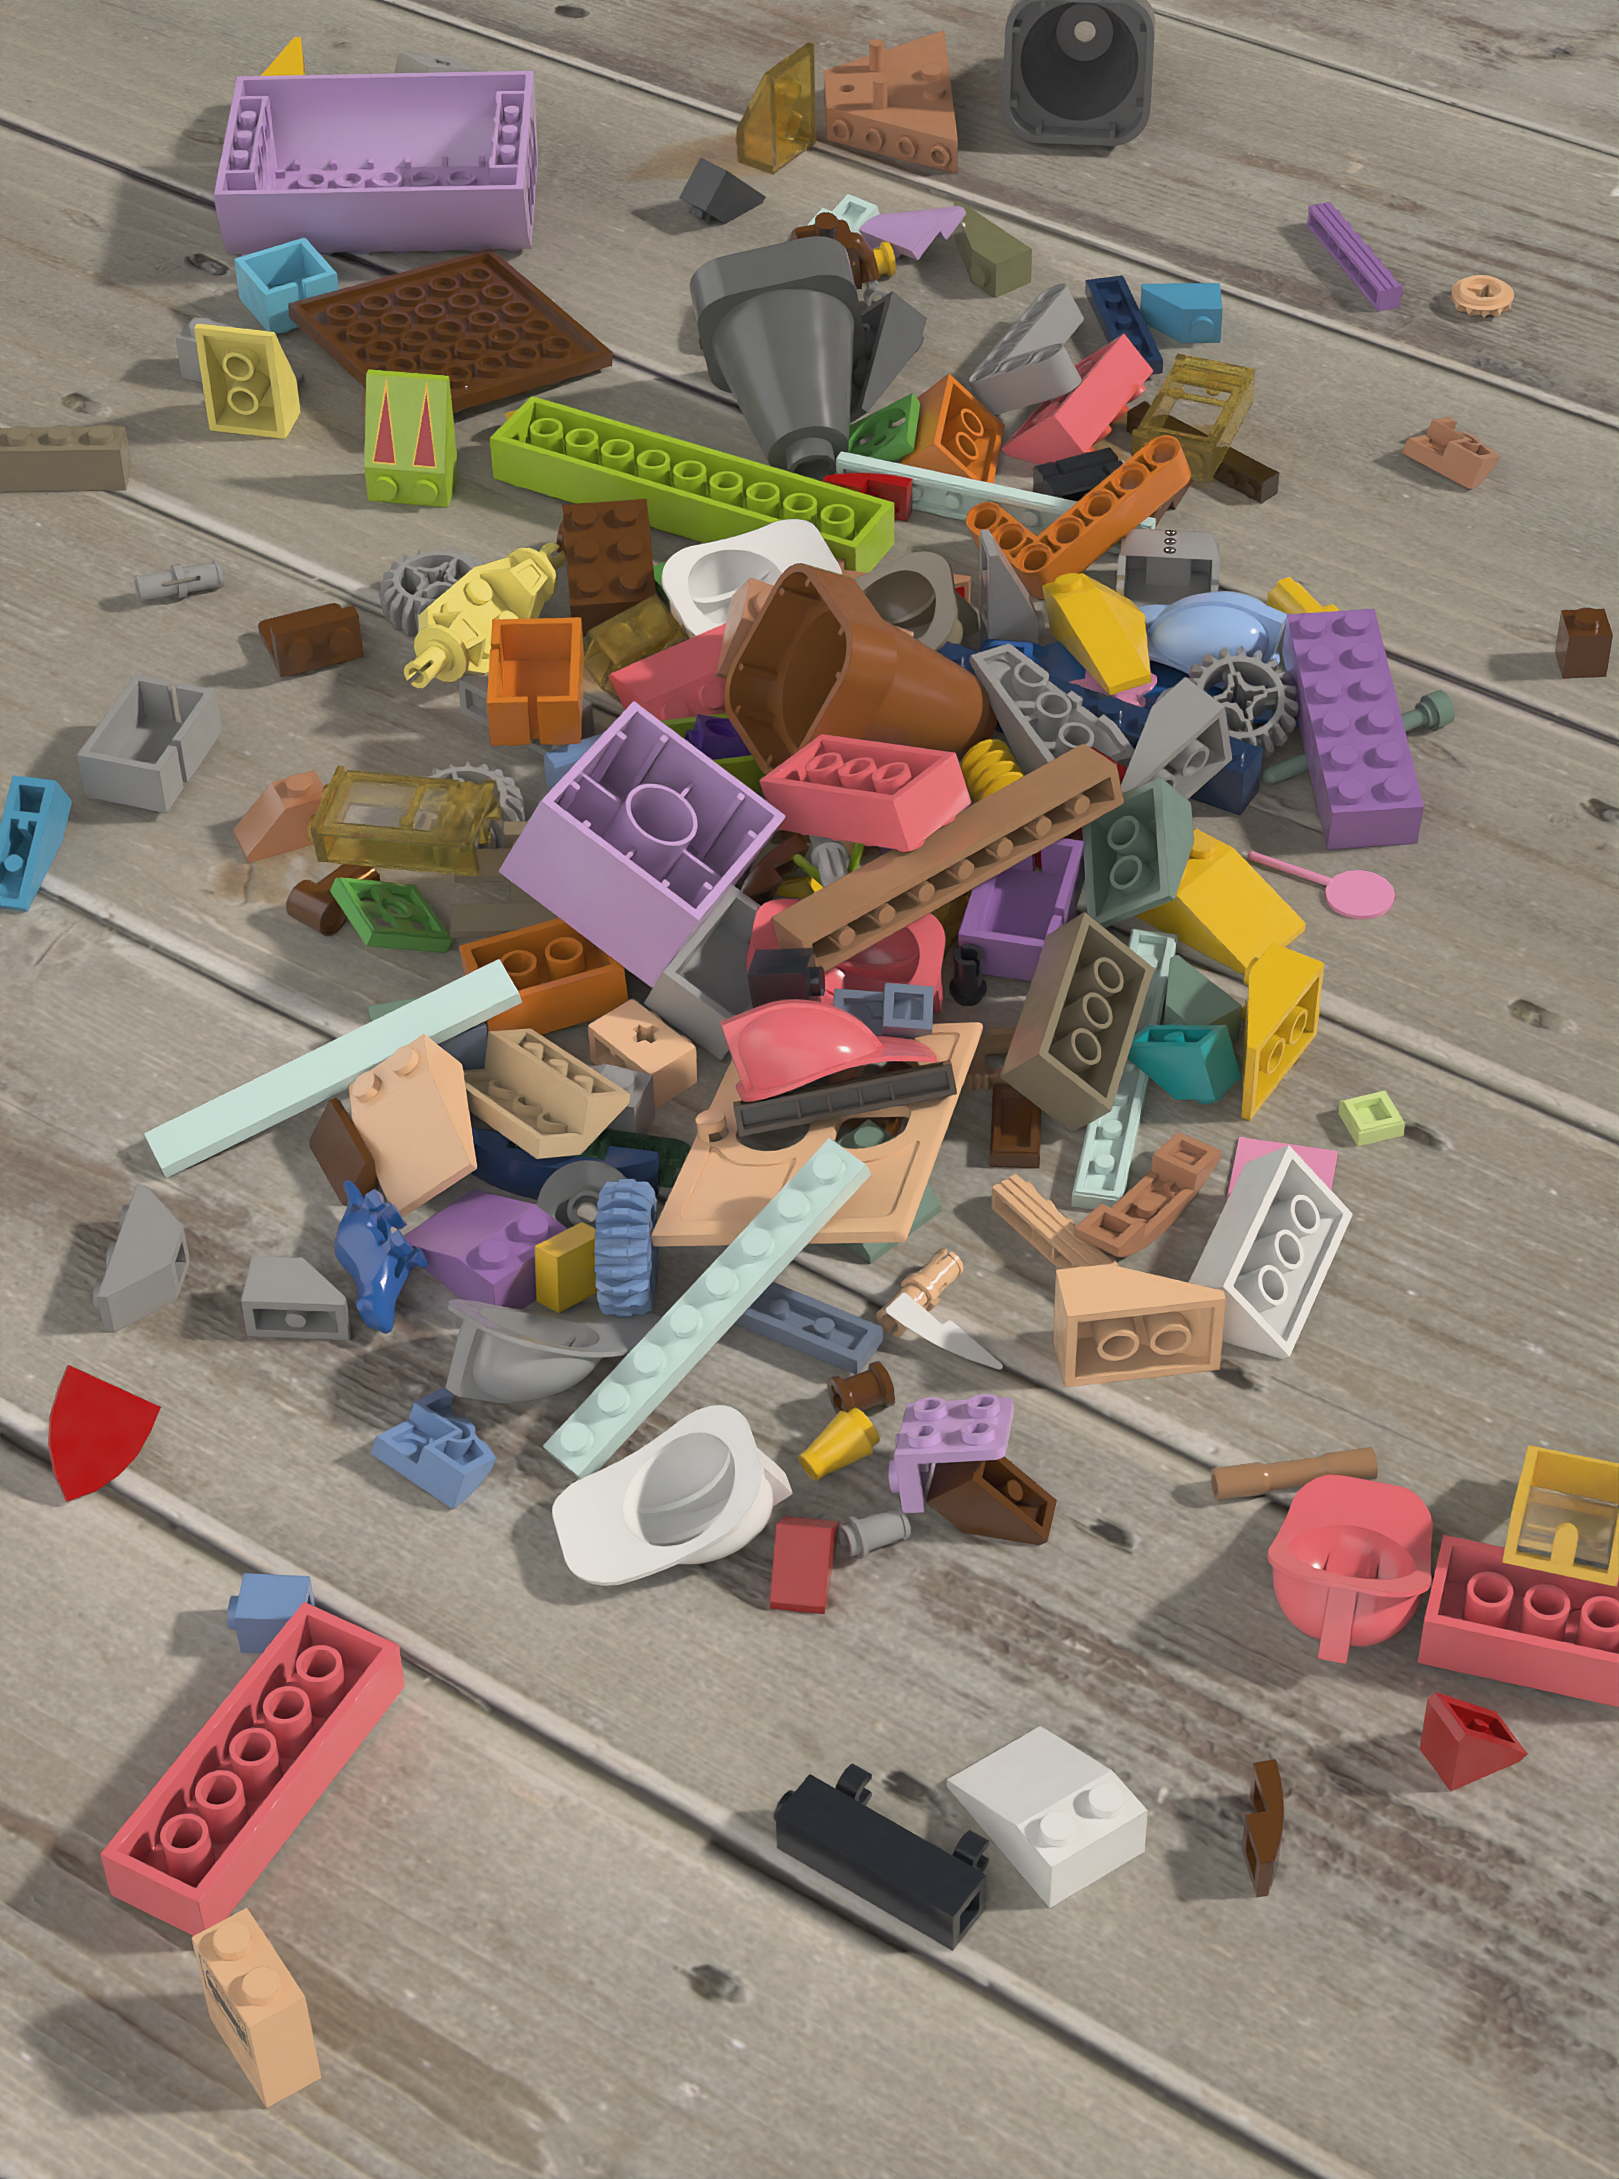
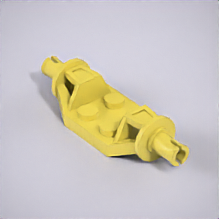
M547 543L540 551L531 548H518L512 551L507 558L474 567L418 615L419 632L414 641L416 658L404 668V675L407 680L415 673H420V676L411 685L416 688H424L433 678L445 682H454L465 674L484 676L489 671L492 619H529L539 617L545 601H548L557 590L558 580L555 571L566 562L563 550L554 558L551 557V554L560 546L555 543Z

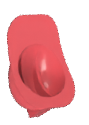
M776 899L766 902L758 908L747 954V973L755 950L780 949L771 917L801 900ZM929 913L824 972L825 993L821 996L822 1003L833 1006L834 989L883 992L885 983L933 986V1012L942 1013L945 990L941 968L946 938L941 923L934 915Z
M798 999L775 1001L720 1021L726 1043L741 1079L735 1087L741 1100L744 1102L773 1097L821 1077L855 1066L887 1061L937 1062L936 1054L927 1045L901 1037L876 1036L867 1025L854 1015L838 1007L817 1001Z
M1328 1474L1308 1482L1294 1496L1282 1527L1268 1548L1267 1559L1273 1566V1586L1280 1608L1287 1619L1298 1630L1320 1640L1318 1659L1346 1664L1351 1646H1372L1397 1635L1415 1615L1423 1593L1430 1588L1432 1580L1431 1546L1433 1522L1425 1503L1410 1489L1349 1476Z

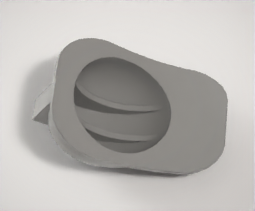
M449 1300L447 1309L462 1318L463 1321L457 1337L446 1389L458 1397L496 1403H520L554 1396L582 1381L595 1369L603 1357L629 1354L658 1323L661 1317L650 1311L646 1315H634L628 1318L604 1315L599 1308L598 1301L572 1306L557 1313L552 1309L526 1310L471 1300Z

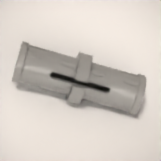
M213 561L212 563L183 568L181 564L171 565L170 570L141 576L135 575L134 584L139 602H144L145 600L176 595L180 599L187 597L189 592L214 587L220 588L224 586V579L219 561ZM196 577V580L165 586L161 585L163 582Z

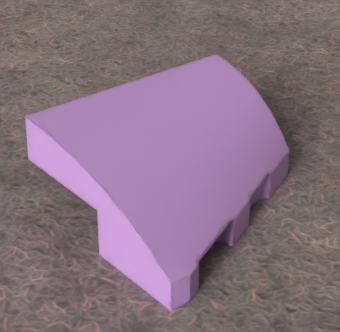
M953 206L879 214L869 219L858 230L872 249L880 247L881 242L887 241L890 243L896 259L903 254L918 260L936 236L947 240L967 213L963 207Z

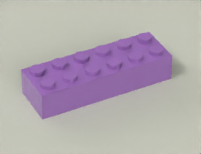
M1375 609L1288 614L1286 616L1282 655L1286 671H1289L1290 675L1289 685L1296 686L1297 695L1293 701L1299 705L1297 721L1327 850L1418 843L1424 804Z

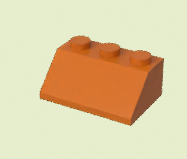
M948 373L917 397L920 402L915 449L912 453L902 457L900 464L993 484L1005 425Z

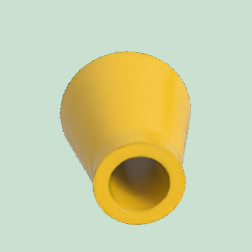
M854 1407L847 1413L840 1411L812 1444L798 1455V1460L807 1475L817 1482L834 1471L872 1455V1447L880 1442V1437L869 1418L861 1410Z

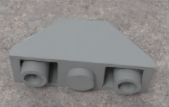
M136 1185L130 1205L123 1206L120 1214V1233L116 1242H110L106 1256L107 1270L104 1278L97 1279L94 1286L93 1306L95 1310H100L105 1332H116L178 1299L190 1264L183 1225L147 1186Z

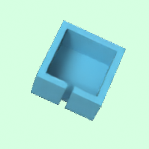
M305 237L234 259L240 300L266 331L275 332V334H284L293 328L299 327L289 318L288 303L339 290L337 273Z

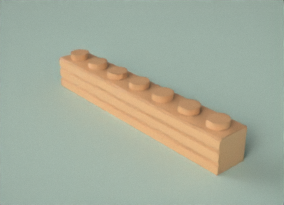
M1014 1174L1009 1179H1005L1000 1184L992 1187V1210L1000 1215L1058 1269L1103 1264L1119 1266L1112 1255H1106L1100 1248L1075 1237L1074 1228L1076 1225L1073 1220L1065 1218L1058 1212L1053 1202L1045 1200L1039 1195L1030 1182H1025L1017 1174Z

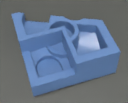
M443 1387L414 1402L407 1421L376 1436L371 1454L451 1509H454L480 1486L493 1468L496 1456L489 1446L476 1436V1428L468 1417L458 1419L450 1408L453 1395Z

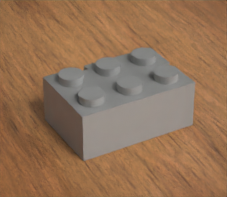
M134 674L77 754L85 797L167 813L184 789L183 782H189L223 732L216 690L179 683L176 687L181 722H178L172 682Z
M735 886L732 887L663 971L644 1002L646 1006L721 1061L729 1052V1048L720 1021L753 1009L747 978L746 960L749 949L748 942L751 939L755 915L761 905Z

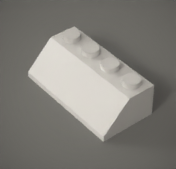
M1290 1145L1245 1163L1189 1280V1283L1224 1291L1226 1303L1222 1342L1279 1359L1290 1357L1353 1215Z

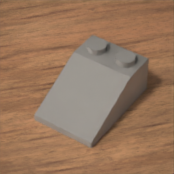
M1186 677L1173 688L1162 692L1151 708L1121 784L1122 793L1161 777L1188 800L1232 760L1225 707Z

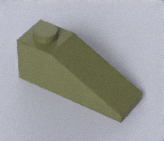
M961 201L954 203V206L963 207L967 213L953 231V237L971 282L995 298L1030 283L1032 249Z

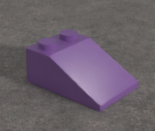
M472 1189L407 1233L404 1238L412 1246L413 1250L419 1247L430 1264L424 1270L461 1299L508 1308L524 1309L536 1300L535 1246L567 1230V1228L535 1204Z

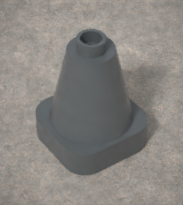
M1014 0L1006 22L1002 106L1003 115L1009 128L1018 137L1033 143L1117 146L1126 144L1139 136L1149 120L1152 97L1155 15L1150 3L1147 0ZM1082 21L1090 22L1095 27V36L1089 41H1081L1075 35V27Z
M814 236L725 255L708 261L693 274L689 288L711 382L718 389L733 393L771 467L823 482L825 476L835 473L836 458L840 452H848L852 366L859 361V358L863 356L866 350L858 295L846 248L834 239Z

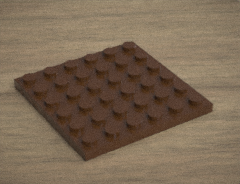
M491 248L288 303L289 318L365 389L368 369L449 376L453 414L463 409L480 404H490L497 399L514 394H524L531 389L548 384H558L565 379L582 374H592L596 370L612 366L613 352Z

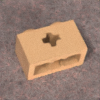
M633 998L588 1025L590 1060L595 1065L610 1064L653 1075L655 1109L698 1082L696 1062L698 1054L693 1042L687 1036L678 1034L665 1024L657 1013L648 1011Z

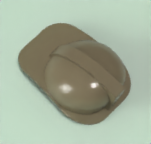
M929 551L910 553L881 568L854 578L882 619L894 626L914 632L913 637L935 651L940 650L947 641L960 644L963 637L979 631L977 612L955 591L951 565L944 557L937 553Z

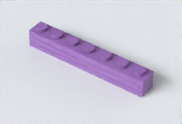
M1330 202L1310 205L1308 208L1307 227L1366 296L1377 312L1400 307V300L1403 296L1402 284L1394 279L1391 271L1384 267L1381 259L1373 254L1370 246L1362 241L1360 234L1351 228V224L1348 221L1346 222L1341 216L1340 211L1336 210Z

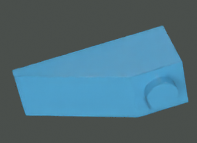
M12 775L0 824V908L28 912L62 844L72 800L56 780Z

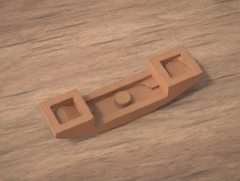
M1178 1131L1153 1154L1151 1171L1112 1207L1102 1203L1074 1228V1236L1117 1257H1125L1139 1252L1160 1237L1185 1211L1220 1160L1221 1150Z

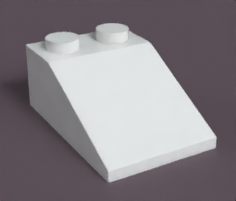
M1041 1726L947 1779L948 1789L1049 1908L1145 1852L1148 1810L1111 1769Z

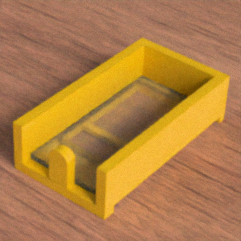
M1528 1445L1512 1508L1502 1563L1617 1587L1619 1577V1463Z

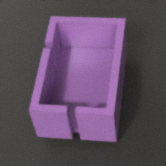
M1061 838L1042 849V873L1035 872V855L1033 854L972 889L958 933L959 950L961 951L960 946L963 944H973L980 947L984 952L983 974L1032 981L1046 936L1074 918L1085 881L1084 841Z

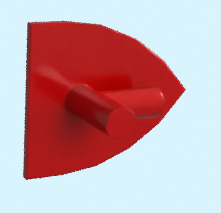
M67 1365L55 1394L49 1416L48 1447L53 1474L66 1502L95 1492L118 1477L138 1456L152 1431L161 1409L160 1406L71 1365Z

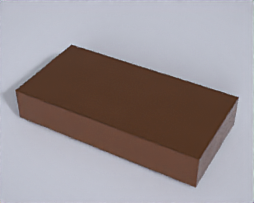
M993 1085L990 1167L1039 1168L1041 1109L1011 1085Z

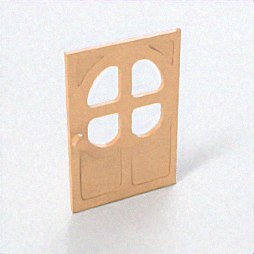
M979 1022L932 1024L931 1035L909 1038L927 1045L936 1054L937 1062L951 1061L957 1090L956 1095L813 1122L806 1136L800 1142L788 1148L775 1151L755 1150L739 1143L741 1137H739L733 1102L741 1101L735 1087L741 1079L732 1059L709 1110L701 1112L695 1118L698 1134L651 1234L653 1247L730 1245L829 1138L835 1141L840 1126L844 1121L851 1118L908 1117L909 1121L905 1130L890 1141L867 1148H844L867 1165L871 1176L808 1244L905 1242L980 1040L983 1025ZM903 1061V1062L909 1064V1065L912 1066V1067L920 1066V1065H925V1064H930V1063H935V1062ZM868 1064L832 1073L828 1083L859 1078Z

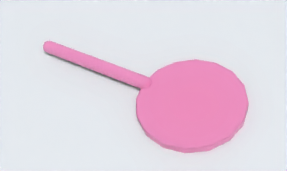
M1254 851L1248 853V858L1252 861L1326 886L1325 898L1327 904L1335 912L1345 917L1358 920L1373 919L1384 915L1393 906L1395 900L1393 886L1376 873L1354 870L1346 871L1330 878Z

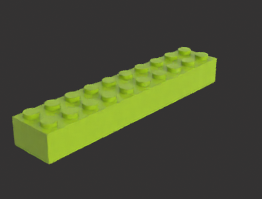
M531 396L490 437L493 479L575 504L647 499L650 527L683 536L693 541L710 543L745 534L785 519L806 520L818 529L835 558L846 559V570L866 573L871 572L894 545L893 502Z

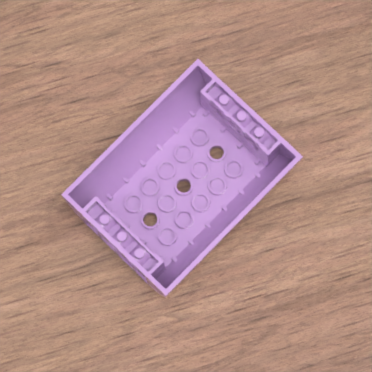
M534 71L237 76L214 191L219 227L227 252L229 254L245 256L304 237L320 255H330L334 252L368 254L371 252L392 251L402 254L409 251L442 253L447 250L478 252L489 248L505 249L507 251L531 249L538 174Z

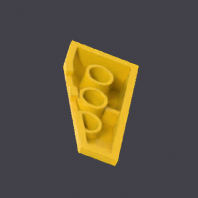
M1083 573L1064 574L1056 578L1055 582L1042 586L1051 633L1109 695L1152 682L1145 614L1130 599Z

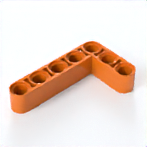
M1163 435L1148 442L1038 536L993 502H982L972 507L965 518L966 525L979 552L980 530L989 529L1028 593L1037 599H1045L1043 585L1055 582L1056 578L1064 574H1081L1124 538L1130 530L1137 527L1189 482L1191 470L1177 438L1171 435Z

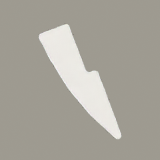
M902 1293L885 1309L886 1313L931 1343L965 1359L998 1370L1002 1369L1003 1365L953 1321L948 1320L944 1324L940 1323L907 1293Z

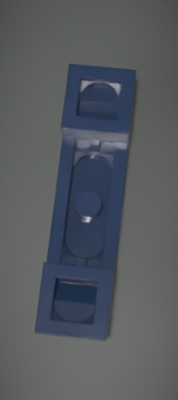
M472 1128L477 1169L471 1172V1174L501 1190L538 1200L543 1185L555 1171L573 1162L591 1160L614 1167L627 1179H635L637 1182H648L654 1189L655 1195L659 1194L661 1185L658 1152L609 1146L605 1160L579 1156L536 1159L524 1149L513 1148V1142L498 1131Z

